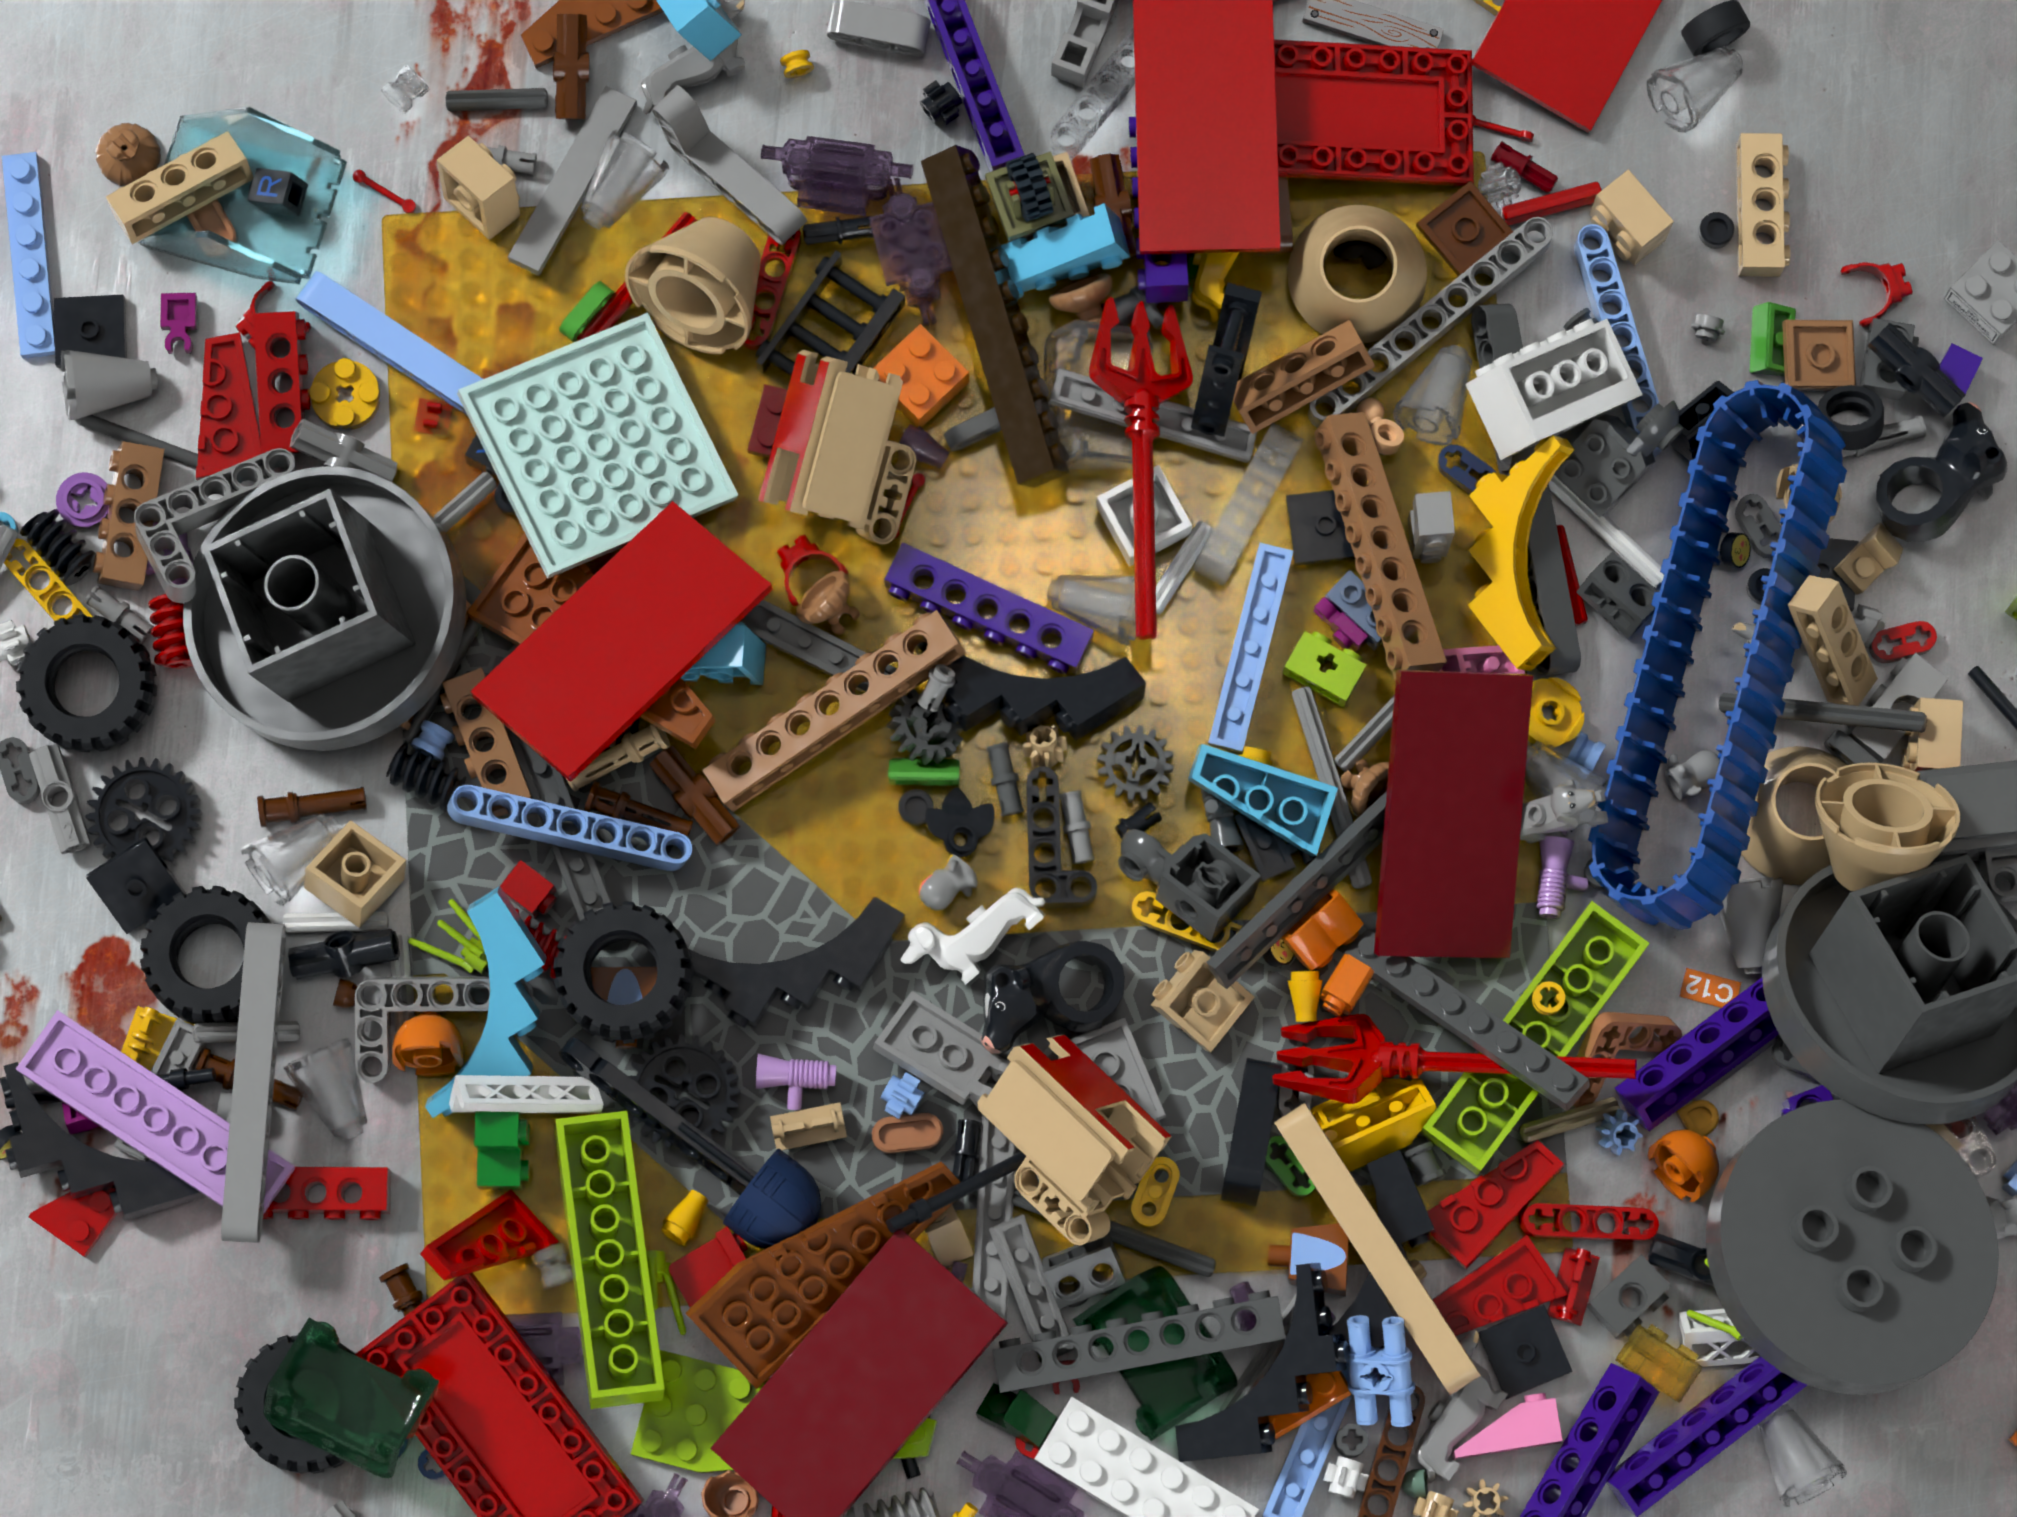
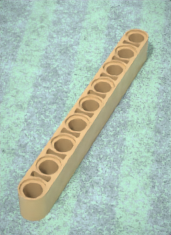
M1303 1103L1275 1121L1274 1123L1394 1310L1399 1317L1404 1318L1405 1327L1447 1392L1452 1395L1480 1377L1479 1371L1307 1105Z

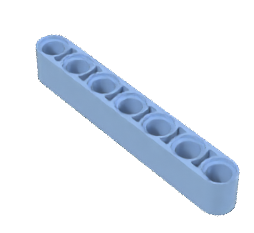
M1589 224L1579 231L1574 245V253L1594 318H1597L1599 322L1608 319L1614 334L1623 335L1629 341V346L1621 347L1629 366L1637 370L1639 378L1636 381L1643 395L1621 406L1626 425L1631 426L1640 434L1636 426L1659 401L1609 236L1603 227ZM1593 238L1598 241L1600 248L1590 250L1584 246L1583 240ZM1596 270L1605 271L1609 275L1610 280L1599 282L1594 279L1592 273ZM1608 302L1614 303L1618 306L1619 313L1616 315L1607 314L1602 305ZM1635 400L1645 401L1649 406V411L1644 413L1637 412L1633 408L1632 402ZM1659 447L1654 449V457L1661 453L1662 450Z
M318 271L314 272L295 299L303 308L467 415L457 395L458 389L483 380V378Z
M474 785L459 786L452 794L447 805L449 816L460 824L665 871L679 870L692 853L690 839L679 832ZM461 797L470 799L474 804V810L464 811L460 809L457 799ZM496 805L505 807L508 810L509 818L499 819L495 817L492 807ZM530 813L540 815L544 825L541 827L531 826L528 823L527 815ZM562 822H573L578 828V834H566L562 829ZM599 829L609 831L613 837V842H601L596 835V831ZM631 838H642L647 844V850H636L631 844ZM666 846H677L682 853V858L673 859L669 857L666 852Z

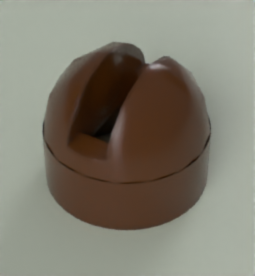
M340 978L333 1006L340 1008L354 1007L357 984Z

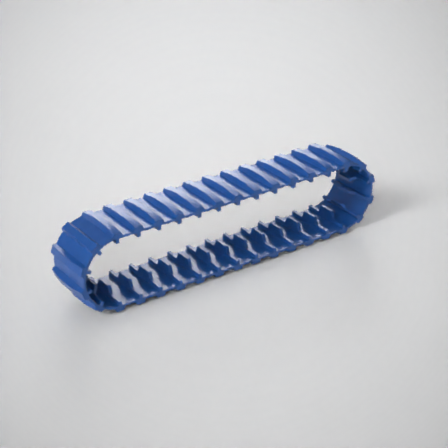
M1759 380L1749 381L1745 383L1743 389L1734 392L1730 396L1725 397L1722 395L1713 403L1714 411L1709 416L1705 426L1698 429L1696 440L1699 442L1696 458L1689 462L1687 473L1690 475L1686 492L1681 493L1678 506L1682 509L1678 525L1672 526L1669 539L1673 543L1669 558L1663 559L1660 572L1664 577L1660 592L1654 593L1651 603L1655 608L1651 625L1645 626L1642 637L1646 644L1642 658L1636 659L1633 670L1637 675L1633 692L1627 693L1624 704L1628 711L1624 725L1618 726L1615 739L1619 744L1615 759L1609 760L1606 773L1610 775L1605 792L1606 801L1598 802L1597 804L1601 811L1607 812L1608 823L1592 827L1588 837V841L1592 843L1593 862L1589 865L1592 877L1609 891L1608 896L1619 908L1634 918L1653 926L1661 922L1677 930L1689 929L1693 922L1702 919L1708 914L1717 915L1724 908L1722 902L1732 885L1739 883L1741 871L1738 869L1741 852L1748 849L1750 837L1747 835L1750 818L1756 816L1759 803L1755 799L1759 784L1765 783L1768 769L1764 765L1768 750L1774 749L1777 739L1773 731L1777 716L1783 715L1786 703L1782 700L1786 683L1792 682L1795 670L1791 666L1795 649L1801 648L1802 639L1789 610L1788 603L1809 575L1820 576L1821 569L1817 564L1821 550L1827 549L1830 538L1826 533L1830 516L1836 515L1838 502L1835 500L1839 483H1844L1847 473L1846 468L1843 466L1842 449L1846 444L1837 427L1804 393L1783 382L1778 386L1765 385ZM1778 423L1784 427L1790 425L1796 430L1803 424L1804 426L1796 431L1804 442L1797 443V447L1801 451L1798 452L1800 460L1796 475H1789L1788 481L1792 483L1789 486L1791 491L1787 509L1780 508L1779 514L1784 517L1780 520L1782 524L1778 543L1771 542L1770 547L1774 550L1771 554L1773 557L1769 576L1762 575L1761 581L1765 583L1762 588L1765 591L1760 610L1753 609L1752 615L1756 617L1753 622L1756 625L1751 644L1744 643L1743 646L1746 650L1744 656L1747 658L1742 677H1735L1734 680L1738 684L1736 686L1737 698L1733 711H1726L1725 714L1729 718L1727 720L1729 728L1724 745H1717L1716 748L1720 752L1717 757L1720 759L1716 777L1715 780L1708 779L1707 782L1710 786L1708 792L1711 793L1706 814L1699 813L1698 816L1701 820L1700 826L1702 827L1697 848L1690 847L1689 853L1692 854L1690 859L1692 862L1686 872L1680 876L1675 874L1672 878L1676 883L1669 888L1663 885L1658 886L1656 893L1641 882L1634 883L1640 876L1638 872L1633 870V863L1640 864L1641 859L1638 858L1639 852L1637 848L1642 830L1649 831L1650 825L1647 824L1648 818L1646 815L1651 797H1658L1659 794L1656 791L1657 784H1655L1660 763L1667 764L1668 759L1664 757L1666 753L1664 747L1669 730L1675 731L1677 727L1674 724L1675 717H1673L1678 697H1685L1682 680L1686 665H1693L1694 659L1690 657L1693 652L1691 646L1695 631L1702 632L1703 626L1699 624L1702 619L1700 613L1704 598L1711 599L1712 593L1708 591L1710 589L1709 579L1713 565L1720 566L1721 561L1717 558L1719 555L1717 549L1722 532H1729V527L1725 525L1728 522L1726 515L1730 500H1737L1738 498L1734 491L1737 488L1735 482L1739 467L1746 468L1747 462L1742 459L1745 458V451L1754 439H1757L1759 442L1763 439L1760 435L1762 431L1770 426L1777 427Z

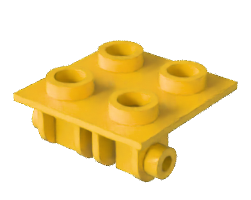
M137 1006L121 1052L151 1071L177 1018L159 1013L158 1010Z

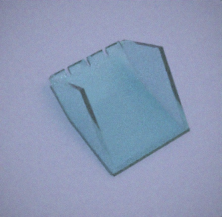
M249 106L180 116L164 165L228 131L245 155L253 177L256 168L289 171L309 184L300 217L265 213L247 201L249 186L253 181L251 180L217 199L237 233V243L209 230L195 231L188 217L185 216L140 240L138 244L155 251L255 279L299 285L302 278L310 279L317 255L314 253L310 254L311 249H320L328 224L321 220V217H330L338 193L336 189H331V186H339L341 184L347 161L340 159V150Z

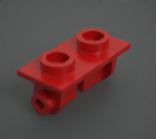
M1565 1247L1557 1279L1568 1295L1550 1301L1547 1311L1549 1317L1578 1326L1582 1325L1600 1257L1592 1255L1590 1251L1577 1248V1250Z

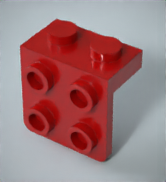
M727 1226L715 1233L716 1238L681 1257L669 1266V1273L690 1308L737 1263L746 1259L743 1252L748 1250L746 1243L735 1232L732 1234Z

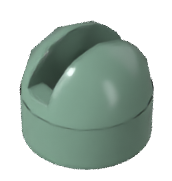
M1413 1469L1404 1475L1402 1489L1407 1495L1412 1498L1427 1497L1426 1469Z

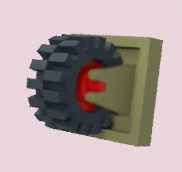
M1051 151L1035 156L1034 153L1007 161L1006 167L985 174L988 188L1008 241L1034 233L1047 226L1052 227L1067 221V218L1074 216Z

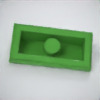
M1766 302L1753 307L1750 373L1785 376L1782 322L1785 320H1795V308L1772 302Z
M892 758L889 760L888 780L890 785L958 786L960 784V761L958 759H943L939 764H936L931 759L927 765H923L922 760L919 758H915L913 761L909 760L910 758Z

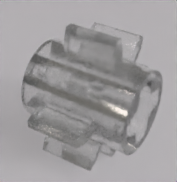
M1500 162L1488 166V171L1481 173L1482 177L1478 182V189L1490 204L1496 202L1497 208L1511 205L1512 199L1519 197L1518 193L1522 187L1521 178L1512 167L1504 168L1503 163Z

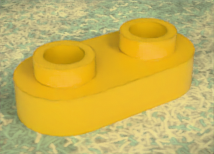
M1156 1157L1138 1185L1131 1205V1214L1135 1222L1143 1227L1150 1228L1159 1225L1167 1214L1180 1177L1178 1166L1170 1158ZM1158 1170H1164L1168 1174V1179L1162 1183L1158 1182L1154 1174ZM1147 1203L1153 1204L1156 1208L1155 1214L1146 1216L1142 1212L1143 1205Z

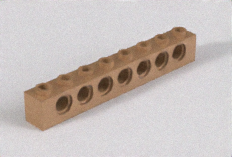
M1366 413L1328 415L1315 430V443L1321 451L1325 463V474L1331 482L1335 494V504L1337 510L1341 513L1345 525L1346 539L1351 543L1355 556L1356 570L1361 574L1366 590V601L1372 608L1376 621V631L1378 636L1381 637L1386 651L1387 665L1392 670L1395 682L1396 670L1439 671L1447 663Z
M937 610L932 613H925L919 616L914 621L913 626L905 632L895 633L884 642L883 647L874 653H866L858 658L854 667L845 673H837L826 681V686L816 693L811 692L802 696L797 701V706L786 713L782 712L773 716L767 722V726L759 732L745 735L740 739L737 747L728 753L723 752L713 757L709 762V766L702 771L723 804L734 812L929 679L928 673L930 669L935 668L938 664L948 666L967 652L946 620ZM928 642L927 649L922 654L914 655V649L919 643ZM898 662V668L893 674L884 675L888 664ZM869 682V687L865 693L855 695V690L859 684ZM831 703H840L836 713L826 715L827 707ZM804 722H810L809 730L803 735H797L798 727ZM775 742H781L779 751L774 755H768L770 745ZM751 762L750 771L745 775H739L741 765Z

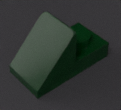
M995 1383L991 1386L976 1412L977 1418L1038 1449L1041 1448L1057 1421V1416L1024 1390L1020 1389L1018 1394L1011 1391L1000 1393L999 1385Z

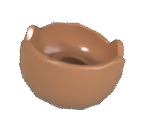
M731 1470L715 1477H709L701 1492L703 1507L710 1517H752L755 1511H757L759 1504L758 1492L738 1473Z

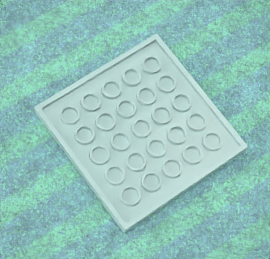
M648 313L458 389L457 395L547 579L624 547L672 501L694 518L735 501L739 496Z

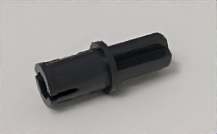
M871 216L845 220L835 217V221L805 224L803 226L805 244L811 245L837 241L841 245L845 240L873 238V227L858 229L859 227L871 226Z
M959 1119L957 1141L955 1150L951 1151V1156L955 1157L953 1174L960 1182L973 1176L975 1160H978L980 1156L977 1153L981 1122L969 1119Z

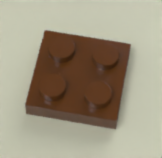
M1471 181L1416 224L1418 230L1458 277L1513 233V230Z

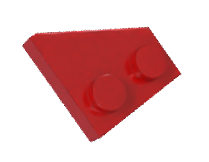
M115 1189L100 1190L73 1200L69 1192L31 1212L28 1217L86 1258L118 1214L114 1212L109 1195Z

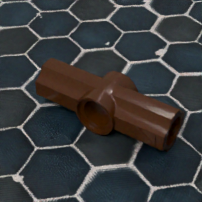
M557 14L556 51H554L553 82H556V119H586V83L589 82V52H586L587 15Z
M1108 153L1098 155L1090 159L1095 195H1093L1094 206L1105 203L1120 218L1131 256L1122 261H1128L1136 257V248L1131 226L1133 216L1128 190H1125L1121 160L1119 159V154Z
M673 745L664 749L649 764L653 772L673 793L671 796L690 819L694 818L716 846L726 842L740 828L737 820L717 799L719 796L708 781L700 773L696 774Z

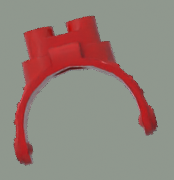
M1863 262L1846 265L1841 268V275L1856 271L1868 272L1878 278L1885 288L1886 302L1884 308L1876 315L1861 320L1859 322L1861 327H1868L1873 318H1882L1892 305L1902 302V297L1913 294L1910 282H1904L1903 277L1906 276V271L1902 263L1891 266L1889 263L1878 265Z
M273 281L266 282L254 294L250 308L243 314L244 319L235 326L243 337L247 334L251 337L248 342L254 349L253 313H258L260 301L274 288L275 283ZM306 322V332L308 333L311 329V324ZM282 338L277 341H287V339Z
M806 534L794 540L795 545L791 548L787 544L776 551L782 560L780 566L785 575V592H787L788 600L793 607L799 604L797 598L790 590L789 582L794 570L802 563L809 560H825L835 565L839 571L842 570L848 575L846 567L837 558L821 551L816 543L811 544Z

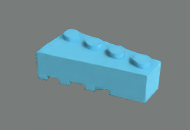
M656 0L675 30L710 61L742 35L721 7L722 4L719 0Z
M1103 203L1094 207L1095 214L1092 216L1082 217L1081 214H1076L1067 218L1066 226L1063 228L1047 226L1037 230L1033 234L1034 239L1031 241H1027L1026 238H1018L1001 245V248L1004 249L1008 256L1009 266L1007 268L1011 280L1017 286L1019 298L1024 296L1023 292L1035 288L1038 291L1053 288L1057 285L1056 281L1068 277L1070 280L1084 278L1090 274V270L1099 267L1111 269L1120 266L1122 260L1131 257L1120 218Z
M739 622L695 663L681 679L683 681L697 682L700 675H705L708 678L718 680L719 683L733 684L734 677H746L750 679V685H763L766 644L745 623Z
M1205 744L1198 746L1188 777V781L1310 857L1317 856L1338 787Z

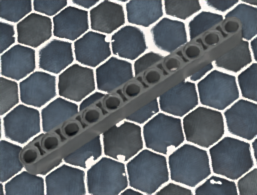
M1477 305L1473 309L1471 324L1479 368L1493 363L1492 361L1506 354L1519 352L1523 348L1517 313L1513 305ZM1535 446L1503 460H1500L1495 449L1499 473L1509 476V471L1515 464L1526 460L1535 452ZM1548 483L1534 514L1528 542V579L1532 601L1544 630L1556 647L1552 653L1536 666L1541 675L1573 673L1579 669L1581 664V652Z

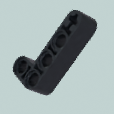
M1044 766L1036 767L1029 773L1026 785L1029 894L1033 898H1042L1036 893L1035 888L1042 882H1049L1055 887L1056 891L1051 897L1044 898L1045 904L1039 908L1087 907L1096 898V879L1087 871H1061L1059 781L1054 770ZM1040 778H1045L1046 784L1049 785L1046 788V801L1039 802V787L1033 785H1037ZM1041 812L1048 813L1052 816L1053 823L1046 828L1038 827L1033 820L1035 815ZM1041 847H1047L1054 852L1055 856L1050 862L1042 863L1034 856L1036 850ZM1084 881L1091 887V892L1085 897H1077L1071 891V886L1075 882Z
M1252 1058L1246 1059L1221 1200L1255 1207L1257 1205L1278 1086L1273 1084L1272 1076L1281 1073L1282 1064Z

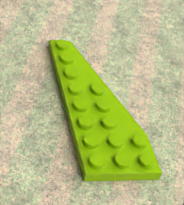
M659 1349L665 1388L663 1400L644 1403L630 1455L701 1474L728 1470L734 1471L710 1448L770 1378L756 1389L738 1369ZM927 1418L893 1459L928 1457L937 1421Z

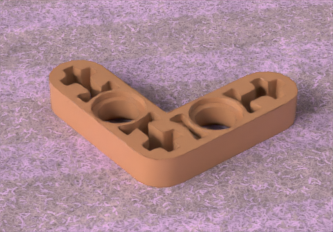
M1603 1012L1591 1022L1576 1057L1593 1058L1595 1055L1601 1054L1600 1058H1615L1618 1050L1662 1053L1682 1037V1032L1667 1016ZM1642 1026L1641 1031L1635 1037L1629 1038L1635 1028ZM1587 1077L1590 1087L1573 1106L1577 1108L1593 1103L1598 1097L1606 1078Z

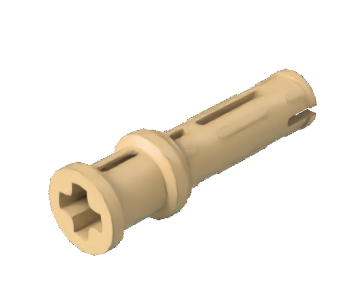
M651 723L648 727L634 734L627 733L621 739V743L602 752L571 782L567 780V782L574 791H577L579 788L631 761L633 763H640L644 761V756L659 748H669L668 736L665 731Z

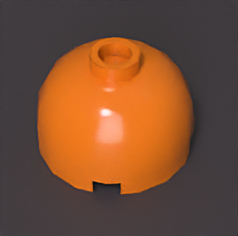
M432 1011L423 1012L419 1016L404 1022L395 1034L392 1048L393 1064L404 1072L405 1066L416 1068L415 1075L443 1076L454 1073L455 1065L459 1064L461 1068L464 1062L462 1035L457 1026L448 1019L441 1017L439 1013Z
M1687 1129L1673 1130L1649 1147V1161L1655 1158L1658 1166L1654 1170L1656 1177L1677 1198L1682 1200L1688 1196L1691 1198L1690 1202H1695L1716 1183L1720 1168L1716 1147L1708 1137Z

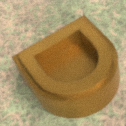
M1706 1100L1693 1101L1675 1112L1685 1129L1694 1131L1702 1136L1710 1134L1719 1122V1114L1716 1107Z

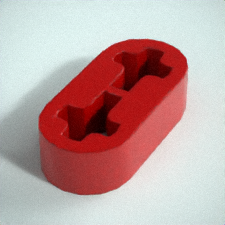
M1915 621L1884 629L1876 633L1873 642L1869 646V652L1873 659L1883 664L1900 661L1902 657L1905 659L1911 658L1915 652L1920 656L1929 652L1935 645L1937 633L1934 627L1925 621ZM1916 630H1919L1921 635H1928L1924 646H1920L1918 641L1907 643L1906 639L1912 638ZM1882 638H1885L1887 643L1897 641L1900 643V645L1892 648L1890 655H1887L1885 650L1877 648L1881 644Z

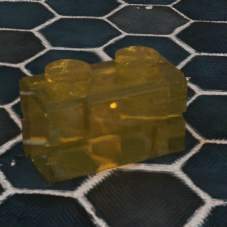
M1639 1324L1629 1337L1628 1342L1619 1352L1615 1361L1641 1376L1651 1385L1680 1403L1702 1371L1703 1366L1695 1362L1699 1355L1683 1344H1680L1678 1349L1665 1342L1669 1335L1653 1324H1650L1648 1329Z

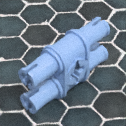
M1364 1315L1350 1317L1347 1320L1350 1360L1348 1362L1350 1382L1348 1383V1390L1354 1395L1356 1423L1359 1425H1373L1378 1421L1376 1394L1389 1396L1391 1425L1395 1427L1411 1425L1413 1422L1411 1394L1415 1390V1383L1412 1381L1410 1363L1413 1355L1410 1349L1406 1347L1404 1318H1385L1382 1321L1384 1348H1374L1371 1346L1369 1317Z

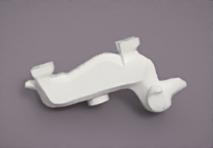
M1013 888L987 910L983 905L979 906L966 918L970 924L955 935L945 934L928 922L919 923L909 932V947L900 961L904 964H912L923 955L929 954L943 969L961 972V980L966 985L982 970L976 962L986 959L993 953L1012 925L1018 924L1025 918V926L1030 930L1046 916L1039 908L1045 904L1044 898H1033L1024 889Z

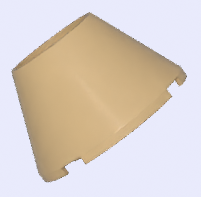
M1367 205L1338 207L1317 217L1303 230L1296 240L1288 264L1290 295L1297 310L1308 325L1318 333L1324 334L1350 320L1363 344L1383 339L1415 313L1423 299L1427 282V266L1424 252L1412 230L1393 214ZM1355 240L1366 241L1374 244L1385 253L1391 265L1392 277L1381 292L1366 299H1351L1336 292L1328 283L1324 273V263L1328 255L1345 242Z
M705 217L638 250L627 263L625 282L637 308L642 304L654 318L652 320L654 326L663 334L693 350L709 354H723L726 349L734 348L737 350L740 348L750 334L761 257L753 240L742 229L720 218Z
M1803 746L1785 747L1767 754L1764 767L1768 769L1765 783L1759 784L1755 799L1759 803L1756 816L1750 818L1747 835L1750 837L1748 849L1741 852L1743 858L1752 868L1765 877H1773V880L1781 877L1783 878V884L1792 886L1803 885L1814 874L1831 865L1823 835L1815 837L1803 836L1792 831L1783 823L1776 808V793L1781 786L1793 782H1803L1818 787L1824 777L1828 779L1836 774L1837 768L1846 766L1843 761L1823 750Z
M1884 763L1850 764L1837 768L1836 774L1830 778L1824 777L1817 787L1815 806L1832 870L1837 881L1848 890L1855 891L1927 868L1955 837L1958 831L1960 811L1950 793L1939 784H1936L1934 788L1920 780V773Z

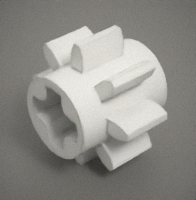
M12 620L0 624V662L8 659L12 666L18 665L19 661L24 662L26 657L24 649L29 642L32 643L25 625L16 627Z
M1338 1456L1336 1465L1328 1463L1323 1481L1330 1483L1328 1492L1349 1499L1355 1498L1356 1491L1364 1493L1369 1479V1475L1362 1473L1364 1464Z

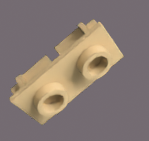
M840 1102L770 1116L776 1150L779 1148L783 1151L847 1138Z

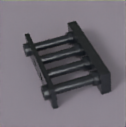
M835 250L830 258L825 256L815 270V274L818 276L771 341L766 339L757 350L755 355L758 358L756 361L757 370L764 374L770 364H773L789 376H792L795 362L780 353V350L790 336H793L823 357L828 356L847 361L846 372L855 375L858 364H864L904 308L905 295L894 288L888 296L884 294L878 295L839 269L842 265V254ZM830 280L873 308L872 312L875 315L868 324L865 322L860 324L819 297ZM810 308L853 335L852 339L855 343L848 352L845 350L840 352L800 325V322Z
M1232 283L1227 284L1213 345L1209 344L1191 429L1199 430L1206 435L1225 436L1237 382L1241 380L1262 295L1261 291Z

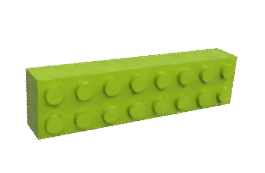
M1591 901L1503 1021L1554 1056L1566 1057L1650 943ZM1547 981L1559 984L1566 996L1565 1003L1560 1011L1550 1016L1540 1014L1532 1004L1533 992L1538 985ZM1542 990L1540 992L1543 996L1540 1003L1543 1006L1547 1007L1548 1004H1551V1007H1555L1557 1005L1554 1001L1557 994L1554 991L1550 990L1549 993H1546V990ZM1464 1072L1424 1125L1420 1134L1478 1176L1539 1092L1513 1074Z
M627 1111L555 1119L554 1133L590 1409L663 1400L665 1388Z

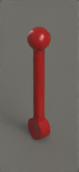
M1473 115V126L1476 125L1515 136L1525 142L1533 141L1534 134L1530 131L1515 130L1477 119Z
M363 170L353 172L352 178L355 182H363L401 205L406 214L415 212L416 204L413 200L402 199L366 177Z
M916 473L912 477V487L907 495L900 525L918 488L923 487L925 484V477L921 473ZM898 529V532H897L896 537H895L894 539L898 538V536H899V534H900V530H899V529Z

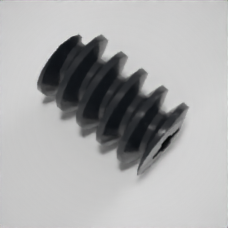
M57 509L48 513L42 512L37 514L21 528L20 534L27 537V542L31 547H36V552L40 557H45V563L49 567H55L54 573L57 577L63 578L65 586L75 584L88 573L92 565L90 561L96 553L93 550L84 554L81 552L87 544L84 539L76 543L72 542L77 535L75 529L64 533V529L69 522L66 519L55 522L60 513Z
M404 742L394 755L386 773V777L390 776V784L395 787L403 782L402 790L406 793L411 792L415 788V796L418 799H422L428 794V803L433 806L440 801V809L446 812L452 794L459 786L465 784L466 776L462 780H458L459 769L457 767L449 774H446L445 761H442L436 768L432 767L433 755L431 754L423 762L420 761L421 749L419 748L411 755H408V743Z

